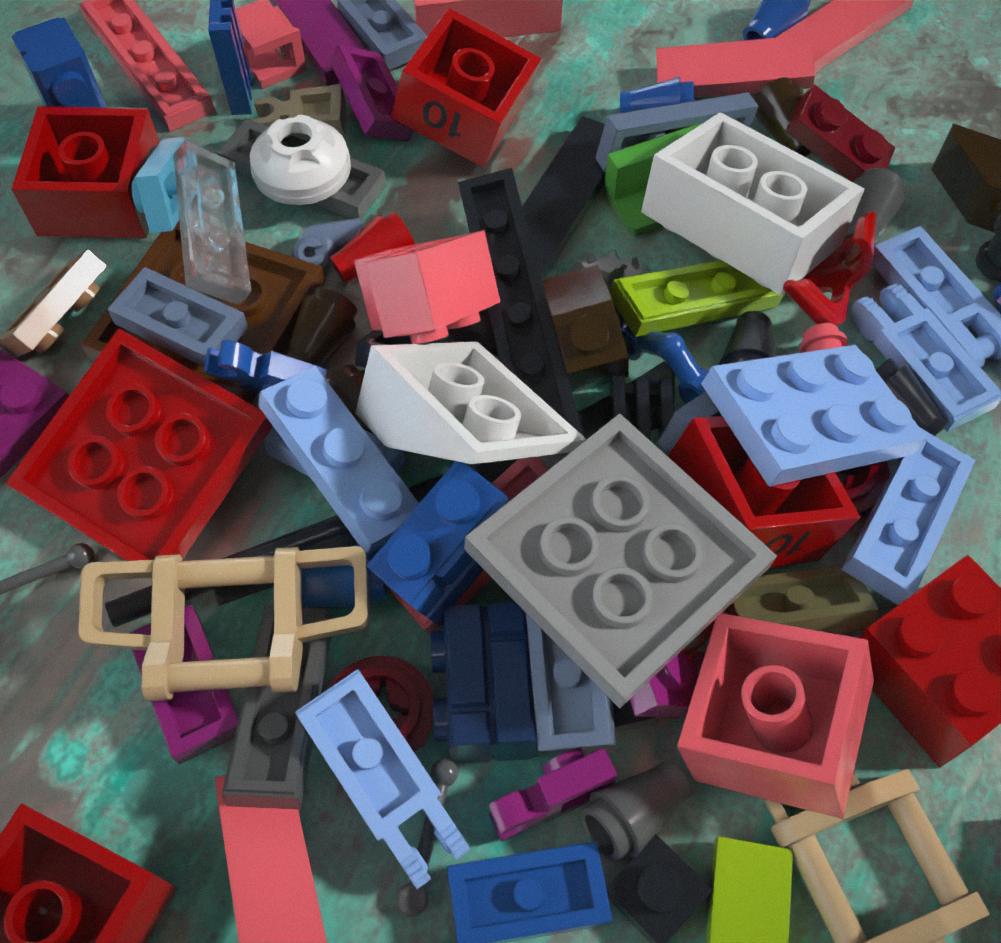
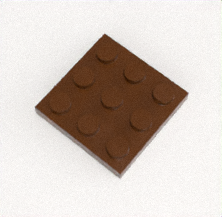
M179 220L173 231L161 232L110 305L140 271L146 267L243 312L248 329L237 341L238 343L244 344L251 348L253 352L262 355L270 351L282 354L289 342L304 297L306 295H313L317 287H322L325 283L322 266ZM107 309L81 344L88 359L95 361L119 328L250 404L253 403L258 394L239 388L240 381L224 380L203 373V366L114 324Z

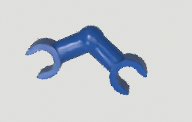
M625 321L620 325L622 335L632 343L626 348L629 359L637 360L646 353L665 360L681 382L678 386V391L685 404L706 392L701 383L709 370L698 366L685 347V342L680 335L652 331L646 335L635 337Z

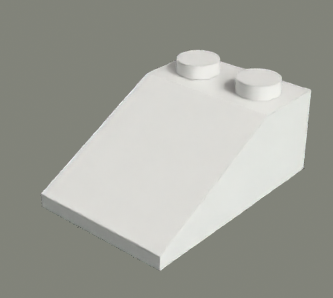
M478 342L371 345L355 413L385 447L469 464H479L571 453L587 440Z

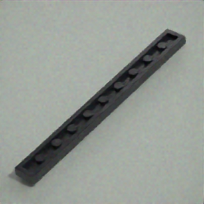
M508 168L460 181L458 186L469 233L485 231L500 297V303L487 308L500 362L583 435L513 170ZM569 453L538 456V458L551 469ZM630 700L621 708L612 701L615 733L659 723L658 717L635 716Z

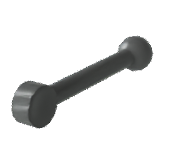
M77 543L70 547L64 556L1 580L0 595L71 566L83 568L86 564L93 562L94 550L88 544Z
M442 758L432 765L430 776L441 793L437 799L444 806L448 786H451L457 780L458 768L452 760ZM426 816L417 851L429 867L436 836L434 834L435 828ZM410 880L409 884L404 885L397 895V903L404 914L417 916L426 909L428 896L423 889L424 885L416 889Z

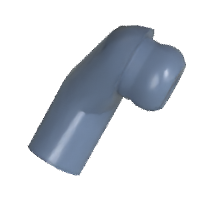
M361 217L310 225L295 243L292 257L324 268L330 261L329 257L336 254L339 249H342L363 229Z

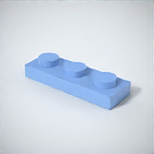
M314 366L260 391L259 408L360 547L365 551L366 555L369 556L381 549L419 505V502L317 367Z
M922 428L920 429L928 439L913 455L898 458L841 569L897 605L916 593L976 461Z

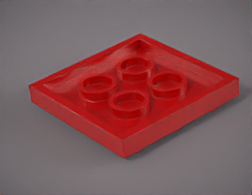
M118 328L5 484L126 561L154 560L156 556L181 555L183 559L273 426L259 408Z

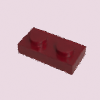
M815 84L801 97L785 132L851 182L859 178L867 169H887L896 148L881 133L871 129L848 111L839 100L829 96Z

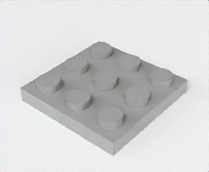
M618 414L465 536L464 550L619 708L626 704L766 572L777 557L774 552L621 414Z

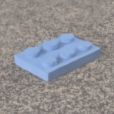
M856 345L716 365L711 367L701 383L769 487L910 456L928 439L912 419L906 405L896 398L876 372L869 357L862 353Z

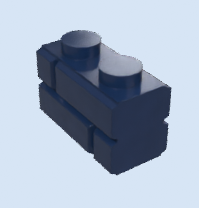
M516 602L491 603L484 607L480 604L455 605L443 609L444 631H431L433 673H446L447 698L433 699L435 742H449L450 760L456 764L489 762L490 760H528L536 757L538 742L526 612Z

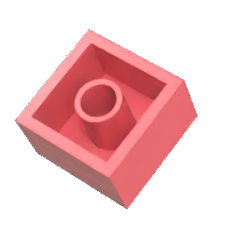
M721 613L716 618L677 745L694 781L843 819L874 682L868 640Z

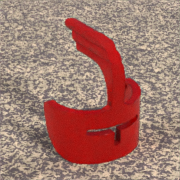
M875 211L862 215L857 221L854 235L845 239L838 249L801 280H787L784 283V291L816 325L832 323L837 326L845 321L848 313L850 289L867 275L873 264L877 220ZM845 259L844 264L847 266V268L842 269L843 260ZM823 293H832L831 300H829Z

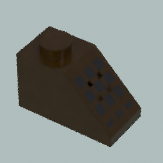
M953 123L931 170L968 224L995 233V221L1001 214V139Z
M595 265L542 280L571 391L575 392L611 382L612 376L629 377V356L613 300L599 266Z

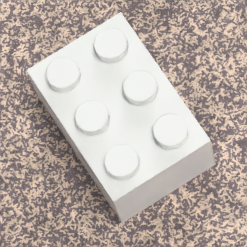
M720 112L654 154L641 213L660 223L665 229L677 233L704 249L712 257L724 261L751 277L761 286L769 288L782 296L785 293L783 285L787 280H801L842 245L864 188Z

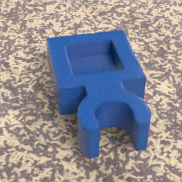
M223 340L220 350L212 347L207 349L203 373L219 379L240 381L239 388L260 394V391L316 365L274 351L262 355L253 352L251 348L244 344ZM316 366L326 379L327 369Z

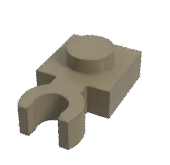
M341 84L290 90V100L280 101L274 97H263L254 100L258 118H253L252 120L268 127L278 119L284 120L294 118L297 115H305L334 127L342 136L345 134L346 100ZM295 135V137L303 140L311 139L309 135Z

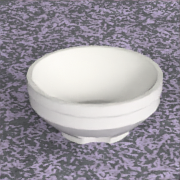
M305 115L276 120L259 135L250 152L251 174L257 188L268 198L288 205L312 204L327 199L345 184L350 175V155L343 136L334 127ZM305 134L311 137L306 144L299 147H287L280 143L282 139L295 135Z

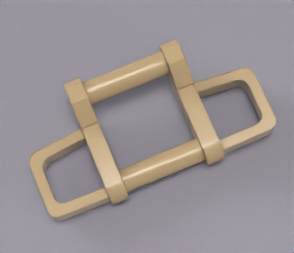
M358 546L299 551L298 547L276 548L274 556L183 561L181 555L156 556L154 560L91 562L86 564L81 571L79 637L84 642L96 647L145 650L146 654L142 664L141 688L146 701L171 700L174 692L271 686L273 693L296 692L300 675L303 642L361 631L370 623L369 569L366 567L369 563L365 551ZM341 565L354 567L355 606L353 611L344 617L303 625L302 569ZM152 578L151 635L104 632L102 629L104 585L114 579ZM274 583V635L270 656L183 662L185 588Z
M909 769L879 778L864 785L860 783L853 773L843 819L809 810L788 817L781 803L763 799L775 822V825L770 829L779 847L793 850V859L834 943H946L944 936L990 914L978 891L970 894L915 796V793L921 789ZM888 806L942 906L867 939L816 836L866 813Z

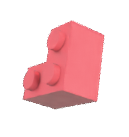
M484 230L389 249L354 260L371 329H382L384 338L410 335L412 344L435 341L448 336L447 329L460 328L481 321L479 311L500 303Z

